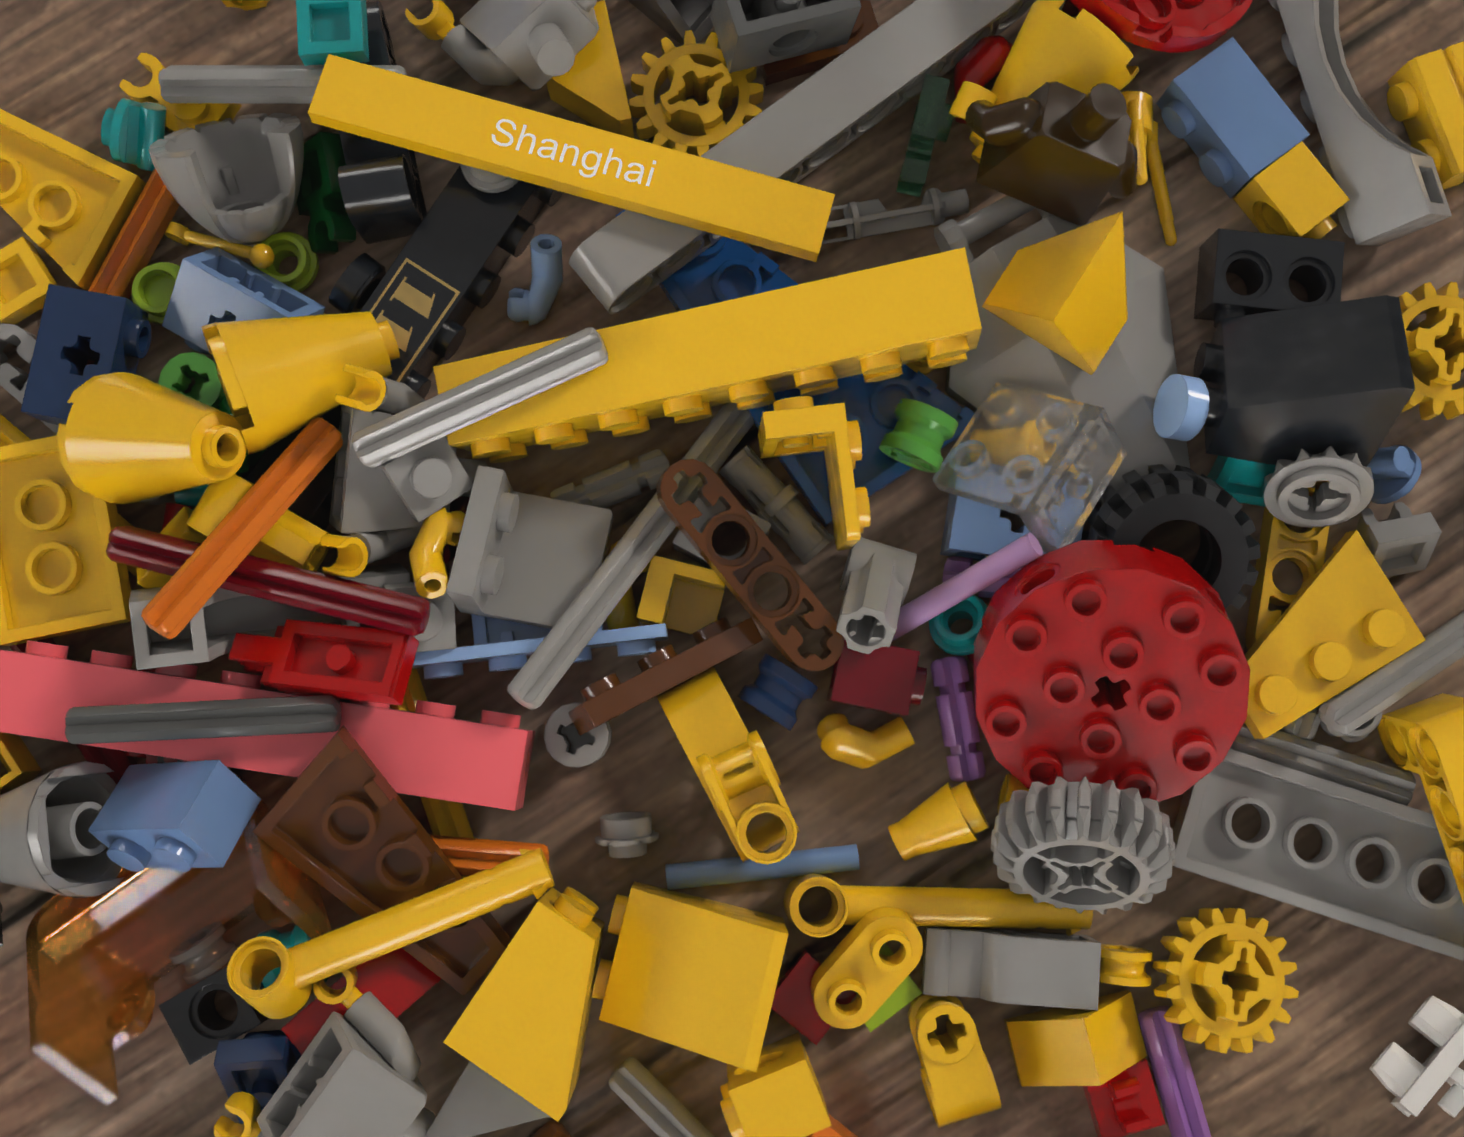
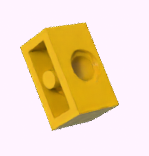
M799 1032L762 1047L757 1072L727 1064L728 1083L720 1086L724 1099L720 1101V1105L732 1137H806L832 1126L822 1090Z

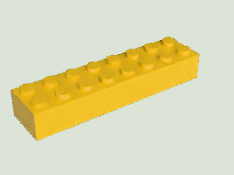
M965 247L598 329L596 331L600 334L608 352L609 360L606 364L448 434V445L470 451L472 458L475 459L489 457L490 463L509 462L527 457L526 447L536 444H550L551 450L569 449L589 443L587 433L612 430L613 437L634 435L650 430L649 420L674 417V421L677 424L694 422L713 416L711 406L736 403L738 410L753 409L773 404L775 402L774 393L789 389H799L801 396H813L838 389L837 379L863 374L864 382L871 383L902 375L901 366L904 364L927 360L929 369H936L967 361L966 352L977 349L982 330ZM565 337L433 366L438 395Z

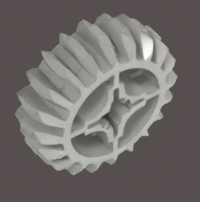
M1057 776L1055 783L1051 785H1046L1039 781L1032 782L1029 791H1012L1010 801L1000 804L999 815L995 818V828L992 830L991 851L994 852L993 864L997 866L998 878L1009 883L1010 891L1016 894H1030L1035 903L1046 902L1059 909L1063 907L1075 909L1079 914L1083 910H1097L1104 915L1110 908L1128 911L1131 910L1133 902L1140 904L1152 902L1153 894L1166 891L1167 879L1172 877V865L1175 864V842H1173V830L1170 827L1169 815L1159 811L1158 801L1150 798L1141 799L1139 789L1132 787L1123 790L1117 789L1114 780H1108L1103 784L1089 782L1085 776L1080 782H1067L1062 777Z

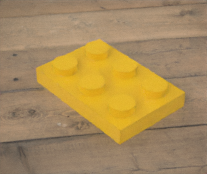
M57 435L0 446V646H12L27 643V640L37 641L131 621L129 609L131 586L127 565L111 561L106 555L109 533L114 527L120 526L117 506L115 503H109L92 494L85 493L73 484L61 464Z

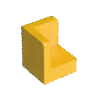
M654 555L650 561L636 618L639 622L650 625L666 623L667 629L692 635L699 629L717 621L726 585L712 569Z

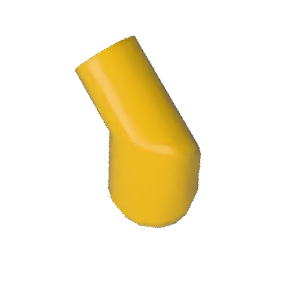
M443 507L424 519L409 552V560L416 591L423 598H438L446 593L449 578L443 553L445 544L458 546L465 513L462 511L447 512L446 508Z
M832 713L825 716L817 726V735L822 741L821 749L831 759L861 769L872 767L915 744L901 716L870 732L855 725H850L847 717L840 713Z

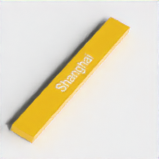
M331 54L327 56L308 110L312 123L813 262H817L835 194Z

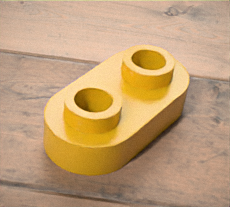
M880 907L868 912L818 967L812 977L811 995L815 1009L824 1022L840 1029H851L866 1023L918 965L923 952V941L916 924L907 913L894 907ZM896 940L901 943L899 950L893 955L885 956L879 953L881 946L887 941ZM852 990L858 993L856 999L850 1004L842 1005L836 1002L837 996L843 991Z

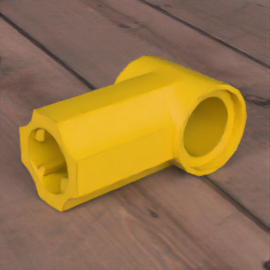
M237 474L226 480L210 483L186 524L208 537L254 484ZM287 509L249 554L254 557L317 571L328 553V547L320 545L321 537L330 533Z

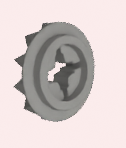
M1329 446L1321 454L1311 455L1304 449H1301L1296 461L1279 459L1277 460L1274 473L1264 477V503L1269 512L1285 523L1300 527H1326L1347 521L1362 512L1370 503L1374 494L1371 468L1362 466L1357 453L1338 456L1332 446ZM1316 481H1328L1322 483L1319 489H1315L1313 495L1309 496L1307 488L1313 487Z

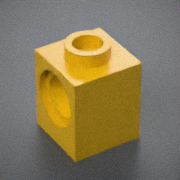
M1303 141L1255 176L1233 198L1260 233L1321 239L1338 226L1331 215L1350 200Z

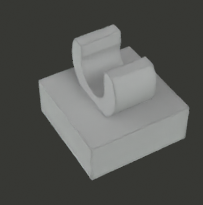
M1403 502L1394 503L1388 520L1382 522L1376 520L1370 508L1364 509L1361 512L1356 530H1358L1386 577L1425 570L1442 533L1431 512L1412 515L1411 510Z

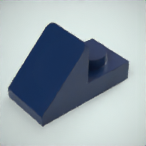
M282 1030L250 1032L243 1039L219 1040L214 1067L228 1098L235 1092L243 1091L250 1093L257 1098L262 1112L302 1055ZM237 1116L239 1123L243 1124L244 1122L242 1121V1119L239 1116Z

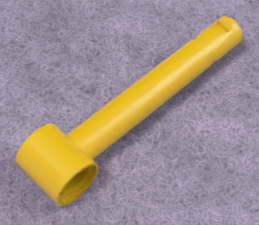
M541 848L535 850L519 849L520 856L500 863L492 869H485L293 947L286 948L279 940L269 936L252 938L240 945L231 956L227 966L228 983L237 995L263 1016L271 1019L287 1018L297 1013L306 1004L311 994L312 984L499 909L504 904L514 903L531 895H535L538 900L547 889L555 886L550 868ZM281 967L277 979L270 986L260 990L264 977L271 970Z
M808 874L796 877L786 888L783 898L784 911L790 922L806 935L818 938L836 933L843 925H856L865 914L880 907L900 909L913 919L916 926L1026 929L1040 927L1045 929H1066L1068 936L1080 930H1089L1093 920V910H1083L1080 914L1075 909L1064 907L1059 909L1046 902L1035 903L1030 894H1016L1010 891V889L839 885L837 882L821 874ZM812 887H825L831 896L832 902L828 915L817 922L803 920L799 912L801 896Z

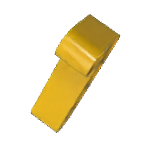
M1442 693L1383 714L1377 729L1382 745L1390 759L1401 769L1417 773L1421 778L1464 905V697Z

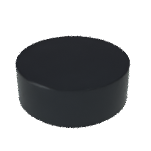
M361 254L342 273L330 293L328 302L342 313L360 312L385 276V266L369 254Z

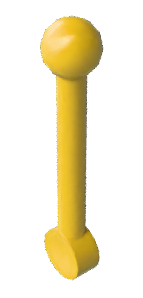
M170 222L165 231V235L179 244L187 246L189 243L210 249L219 247L232 255L250 259L251 263L260 269L268 268L274 263V251L264 243L256 244L253 247L231 243L218 237L191 231L176 222Z

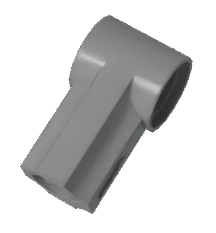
M863 537L850 549L839 590L845 592L836 631L846 640L847 648L870 654L875 649L890 647L896 633L900 607L905 600L917 558L916 553Z

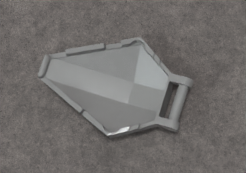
M1007 195L959 222L950 219L935 227L934 236L941 252L965 247L982 327L977 349L966 352L967 361L947 367L945 392L964 407H968L980 416L983 421L987 418L1004 432L1025 431L1029 424L1039 423L1044 429H1052L1057 438L1058 457L1056 464L1053 467H1046V469L1058 478L1070 481V487L1075 491L1088 493L1087 500L1093 504L1098 502L1103 505L1105 500L1100 493L1109 484L1116 491L1126 484L1122 475L1132 470H1135L1140 476L1149 474L1148 465L1163 464L1169 471H1174L1176 465L1190 468L1187 441L1160 437L1153 423L1154 402L1160 386L1170 375L1178 374L1163 267L1124 244L1128 319L1095 372L1090 375L982 307L1017 250L1081 226L1036 208L1042 220L992 246L980 256L974 258L969 249V244L1036 208Z

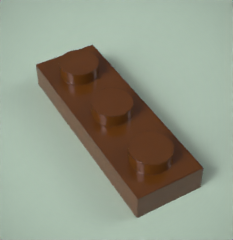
M725 616L694 632L692 636L697 645L677 655L672 644L637 661L642 673L621 683L616 673H612L581 689L580 692L585 702L568 712L579 735H583L763 641L752 617L731 627Z

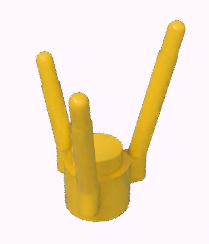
M1122 91L1121 93L1126 100V112L1132 120L1128 141L1135 145L1137 149V184L1144 185L1147 182L1146 164L1148 162L1166 245L1174 246L1177 243V235L1158 144V122L1153 121V98L1146 92Z

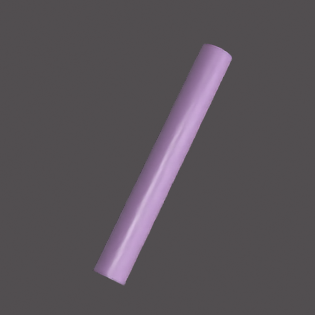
M1030 532L900 607L897 629L892 641L1041 557L1043 550L1037 538Z

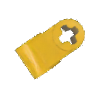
M755 730L748 733L747 742L712 758L705 753L696 757L720 813H724L736 842L744 855L756 863L767 865L780 862L787 857L796 844L797 828L779 787L781 785L779 777L758 731ZM748 763L754 764L753 768L729 779H724L726 773ZM765 812L778 816L784 823L786 830L785 840L781 846L770 852H762L753 848L746 834L747 825L751 819Z
M923 993L910 1004L908 1023L921 1064V1068H919L921 1079L938 1128L1001 1109L997 1085L987 1057L982 1050L976 1025L970 1014L964 1009L957 996L924 995ZM940 1015H947L950 1019L946 1022L947 1033L936 1036L934 1032L937 1029L935 1018Z

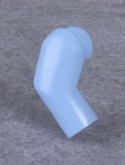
M552 234L537 235L530 242L532 275L530 290L515 287L509 291V298L507 299V315L514 322L529 321V326L546 319L563 282L562 241L559 237Z

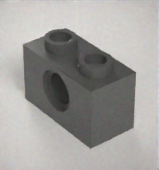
M713 0L710 17L728 71L732 73L847 44L860 12L861 3L860 0Z

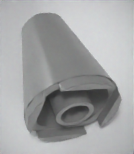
M86 761L71 763L0 795V882L73 898L99 896L117 887L124 878H116L122 867L114 863L107 856L106 852L109 848L88 832L117 785L107 774L114 771L105 764Z

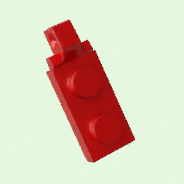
M286 619L285 625L277 626L274 637L236 633L228 658L239 662L247 672L262 674L260 682L279 691L317 696L331 695L335 698L402 706L419 641L414 636L386 629Z

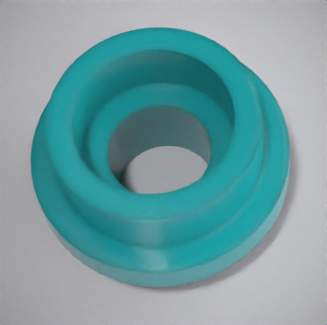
M973 595L929 620V630L935 644L943 651L952 655L964 656L974 653V641L982 626V618L988 607L987 604L979 597ZM964 618L973 622L971 630L965 634H955L950 630L952 624L958 619Z

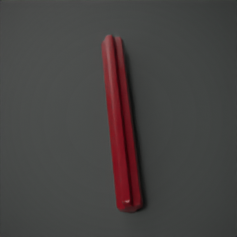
M129 525L116 526L109 533L106 555L114 562L173 576L202 543ZM250 555L245 557L219 587L410 636L424 633L431 611L430 602L425 598Z

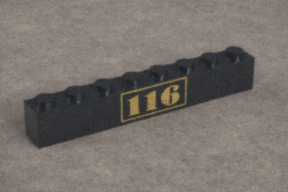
M461 166L458 167L360 311H370L377 323L387 320L394 333L400 358L390 361L392 374L386 378L405 383L425 399L431 387V380L428 377L433 371V366H436L441 358L448 360L456 353L466 335V328L463 325L477 306L482 309L491 301L501 282V277L498 273L511 255L518 257L524 252L535 232V225L532 223L545 204L550 207L553 206L564 192L519 180L506 191L486 193L471 186L465 179ZM341 405L320 417L338 430ZM305 426L267 448L246 477V480L255 484ZM336 454L288 508L291 512L323 530L329 525Z

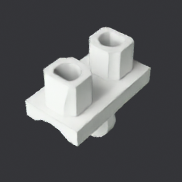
M1432 995L1423 1002L1408 1021L1410 1026L1437 1046L1425 1062L1421 1064L1398 1044L1391 1042L1369 1069L1384 1087L1396 1096L1391 1104L1407 1117L1411 1114L1417 1117L1441 1086L1448 1082L1451 1087L1437 1104L1455 1118L1464 1107V1070L1458 1067L1464 1060V1014Z

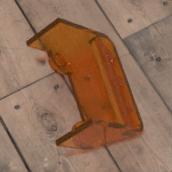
M236 775L259 798H261V796L241 776ZM262 798L224 867L191 868L187 872L176 871L171 868H145L142 872H134L122 867L116 878H124L117 887L94 897L73 898L57 894L48 900L32 918L26 932L30 1050L108 1106L119 1098L114 1050L126 1041L138 1037L150 1024L156 1000L154 983L181 964H173L169 954L182 941L205 926L221 921L226 932L254 911L268 926L282 927L289 923H295L312 939L332 931L319 884L252 832L259 821L270 810Z

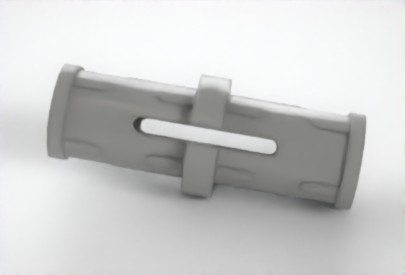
M749 445L736 454L719 471L748 501L749 505L758 513L757 516L772 524L771 528L788 544L804 565L834 539L833 535L817 522L805 509L806 507L795 497L799 494L791 483L786 487L768 469Z

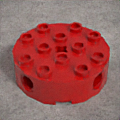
M1080 540L1043 554L1041 557L1023 566L993 594L982 618V626L974 641L976 718L995 759L1028 789H1030L1031 783L1036 781L1046 785L1054 784L1057 776L1062 777L1067 782H1080L1086 776L1088 781L1092 783L1103 784L1108 780H1114L1116 788L1120 790L1131 787L1139 789L1141 799L1150 798L1160 802L1183 794L1222 763L1247 719L1250 667L1219 593L1183 558L1154 547L1151 551L1138 545H1114L1113 540Z

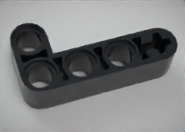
M379 0L368 1L366 4L369 62L360 63L367 65H397L389 27L381 2ZM339 130L346 165L338 167V180L345 209L355 229L367 244L413 235L427 214L415 152Z

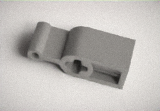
M925 927L921 992L924 995L971 997L1005 1004L1098 1010L1101 943L1088 935L1073 934L1068 936L1064 933L1009 929L973 930Z

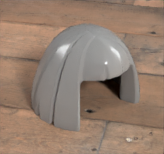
M266 113L238 116L235 122L231 118H225L221 122L209 121L195 125V129L187 127L164 136V139H158L153 142L149 147L150 149H148L156 171L177 203L205 229L228 242L246 245L265 241L269 236L278 233L293 213L299 195L304 163L303 131L300 120L295 115L273 113L267 116Z

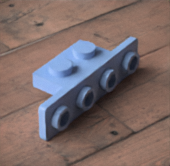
M471 614L474 636L473 646L416 652L412 668H423L424 679L464 675L463 664L488 661L489 672L521 669L527 662V656H531L551 629ZM663 623L604 630V625L602 624L573 663L592 660L591 649L617 646L618 657L651 654L656 651L655 641L669 639L667 625Z

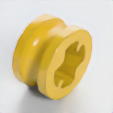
M1101 944L1099 982L1130 987L1151 986L1152 976L1146 973L1145 964L1153 960V951L1133 946Z

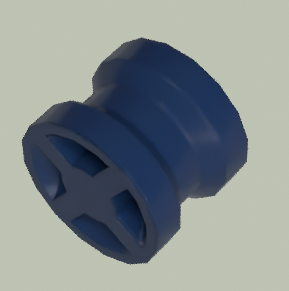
M765 653L758 664L760 674L753 684L745 685L737 697L777 724L791 731L797 721L795 711L803 700L813 697L818 687L787 665Z

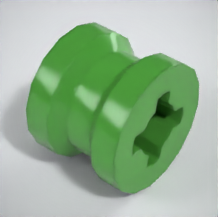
M196 352L178 354L170 359L161 370L158 384L218 409V402L225 396L217 375V365L204 354ZM192 377H194L195 384L190 392L185 393V390L188 389L189 384L192 382Z
M907 398L900 399L894 411L897 423L893 431L884 435L879 449L890 458L909 467L928 473H937L943 462L940 452L944 441L954 436L959 424L949 414L931 405Z

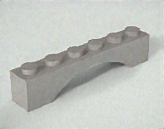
M1268 0L1275 10L1280 11L1286 32L1281 36L1282 47L1290 63L1298 67L1305 87L1300 92L1301 105L1308 119L1313 124H1317L1324 145L1319 148L1320 163L1350 199L1337 210L1344 232L1350 238H1354L1357 245L1381 246L1451 217L1452 214L1433 157L1400 139L1379 121L1361 97L1346 65L1339 33V1Z

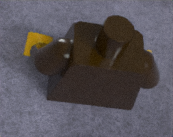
M964 81L949 110V114L964 119L967 126L984 139L976 178L977 183L1079 226L1088 223L1108 192L1115 198H1125L1134 192L1137 186V149L1135 145L1128 141L1132 120L1126 112V100L1116 87L1106 83L1097 84L1086 95L1057 81L1046 82L1028 97L995 106L997 96L990 90L972 82Z

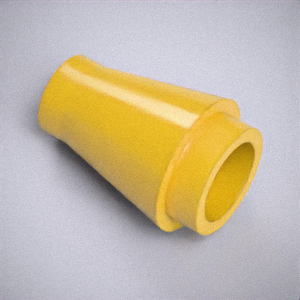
M966 781L954 787H951L949 782H947L901 820L888 826L891 838L904 861L918 855L978 841L976 834L989 828L988 822Z

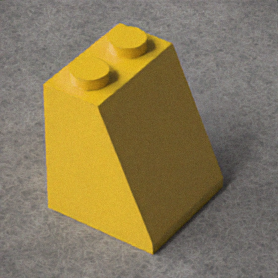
M634 881L629 897L617 894L613 905L607 933L618 935L619 939L613 961L602 958L600 960L591 998L603 1000L599 1020L741 1069L757 1072L789 935L783 917Z
M568 886L563 893L552 887L538 900L443 1042L557 1122H559L567 1110L579 1079L592 1002L591 996L596 979L605 923L595 916L599 907L588 897Z

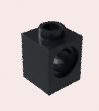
M227 966L159 1005L189 1065L217 1050L219 1040L236 1039L269 1019L231 989L227 980ZM261 983L260 990L264 989L263 983ZM218 990L230 993L236 1000L238 1012L235 1021L222 1018L216 1011L214 999Z

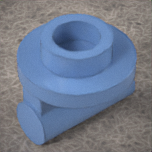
M1404 445L1378 448L1367 466L1371 468L1374 482V494L1371 501L1377 504L1391 503L1405 496L1413 489L1420 477L1422 464L1419 456L1412 449Z

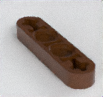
M695 459L680 460L667 467L660 475L656 487L657 498L663 510L782 655L795 667L809 671L825 670L834 665L841 656L844 646L843 636L836 631V620L713 469L704 462ZM678 472L686 479L695 475L701 478L703 485L699 487L697 493L708 508L713 507L718 499L726 507L725 511L708 518L699 532L691 524V520L703 514L691 501L688 500L677 504L672 497V494L678 489V485L673 479ZM727 521L741 526L747 537V545L744 552L734 560L721 558L712 547L711 538L713 531L719 524ZM766 572L779 574L784 578L788 588L786 601L775 610L763 609L754 598L753 588L755 582ZM801 601L807 606V610L796 615L808 629L818 630L823 628L826 633L820 640L821 647L824 649L820 656L810 652L800 655L797 648L802 645L804 640L793 624H785L781 632L775 626V622L792 615Z

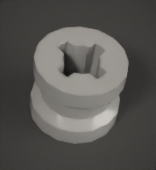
M574 702L561 706L551 714L545 724L544 741L547 751L554 760L564 766L579 768L593 764L606 754L611 745L612 730L609 721L581 736L579 735L568 712L582 703Z

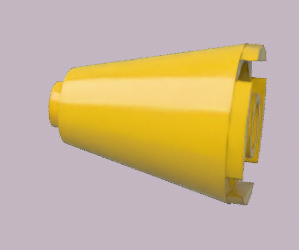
M1036 0L1026 16L991 92L997 96L996 106L1028 97L1046 82L1057 81L1086 95L1093 87L1102 83L1110 84L1121 91L1137 75L1139 67L1127 66L1134 57L1129 48L1113 31L1082 8L1076 17H1071L1059 10L1065 0ZM971 131L969 139L976 146L971 156L979 164L984 139L974 131Z
M370 311L215 322L201 326L209 353L213 355L216 362L217 375L231 413L243 428L241 432L248 455L264 451L306 426L312 419L321 417L341 405L335 401L336 394L347 397L353 392L356 384L354 374L343 371V367L346 364L376 371L386 378L392 374L390 361L400 358L399 348L389 322L385 320L377 323Z
M112 372L93 376L75 389L67 403H73L66 424L59 423L57 432L61 464L73 484L85 493L115 504L134 503L226 480L240 469L247 449L241 432L243 428L232 415L142 376L125 372Z

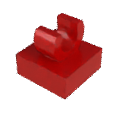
M1143 1058L1101 1086H1083L1098 1137H1123L1166 1124L1146 1058Z

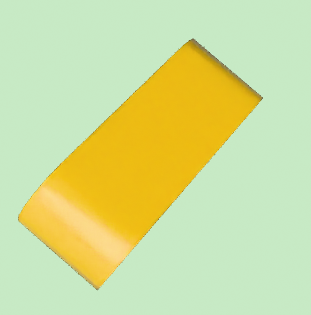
M713 666L658 695L657 698L731 842L744 863L749 858L739 848L724 813H720L696 760V757L704 753L712 758L747 742V734L749 733ZM748 763L726 773L724 779H729L753 768L754 764ZM765 812L751 819L747 825L746 834L752 847L764 852L783 842L786 830L784 823L778 816ZM796 824L797 834H798V833H800V830H799V828H798V826H797V824Z

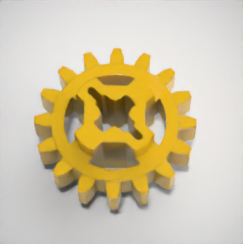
M686 30L684 45L676 47L669 38L664 37L661 39L662 56L660 58L647 52L642 56L643 70L647 75L632 74L631 77L632 92L638 96L629 99L631 117L641 118L636 123L639 139H649L655 136L652 144L699 157L762 112V109L756 105L763 102V84L752 83L756 78L757 66L729 73L722 50L718 48V38L715 32L710 33L705 44H696V38L692 30ZM668 77L671 82L670 90L660 95V103L655 105L658 90ZM694 95L699 102L707 101V103L699 106L694 99L686 100V98ZM737 97L738 105L736 111L726 124L723 120L722 111L732 106V99Z
M1428 282L1413 290L1411 294L1405 292L1398 296L1415 391L1402 412L1419 404L1421 420L1432 419L1441 415V413L1444 414L1447 420L1464 414V384L1460 388L1452 390V384L1460 381L1461 373L1464 372V297H1458L1457 282H1449L1437 289V291L1432 283ZM1426 314V319L1419 323L1417 329L1413 331L1406 330L1410 322L1417 315Z
M1201 908L1198 914L1199 920L1195 917H1180L1176 921L1182 936H1163L1160 940L1165 949L1170 952L1168 961H1153L1152 965L1153 969L1166 974V983L1153 989L1154 996L1170 998L1173 1005L1163 1016L1165 1020L1175 1024L1186 1023L1183 1028L1182 1038L1198 1044L1205 1042L1206 1050L1226 1054L1230 1047L1232 1051L1247 1054L1253 1052L1252 1038L1255 1041L1271 1044L1275 1040V1036L1269 1024L1272 1021L1289 1024L1292 1019L1287 1011L1281 1007L1283 998H1298L1299 991L1295 988L1285 985L1284 976L1297 970L1295 962L1280 961L1278 953L1287 944L1285 938L1276 936L1264 937L1269 921L1264 918L1254 917L1246 919L1245 909L1224 908L1222 913L1219 908ZM1204 945L1203 951L1196 955L1199 949ZM1223 974L1228 975L1227 985L1222 984Z

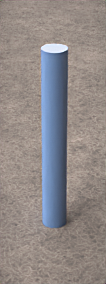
M856 844L791 851L780 862L768 865L756 863L751 859L743 863L740 857L665 864L668 890L797 877L808 874L853 871L860 868Z

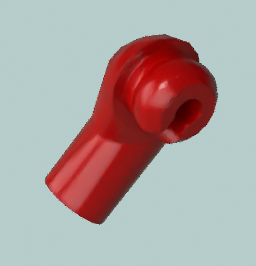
M1000 35L987 36L980 39L954 68V98H956L964 81L972 82L985 88V85L990 80L999 75L1013 44L1007 42ZM955 117L956 122L967 124L964 119Z

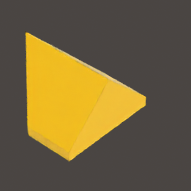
M1123 211L1017 250L982 307L1092 375L1128 319Z

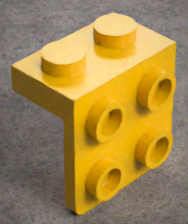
M810 396L789 397L773 402L774 411L763 412L759 426L758 439L761 459L824 451L837 551L851 549L861 539L864 527H870L871 525L866 487L855 488L853 470L856 468V461L862 460V441L858 420L847 421L845 402L814 406L813 397Z

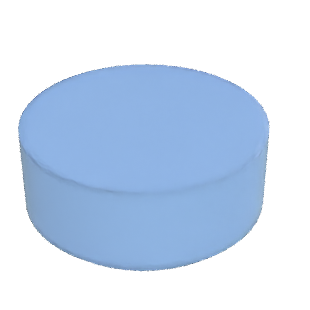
M1172 374L1162 383L1156 395L1153 408V423L1160 437L1189 441L1201 431L1209 411V392L1204 381L1197 377Z

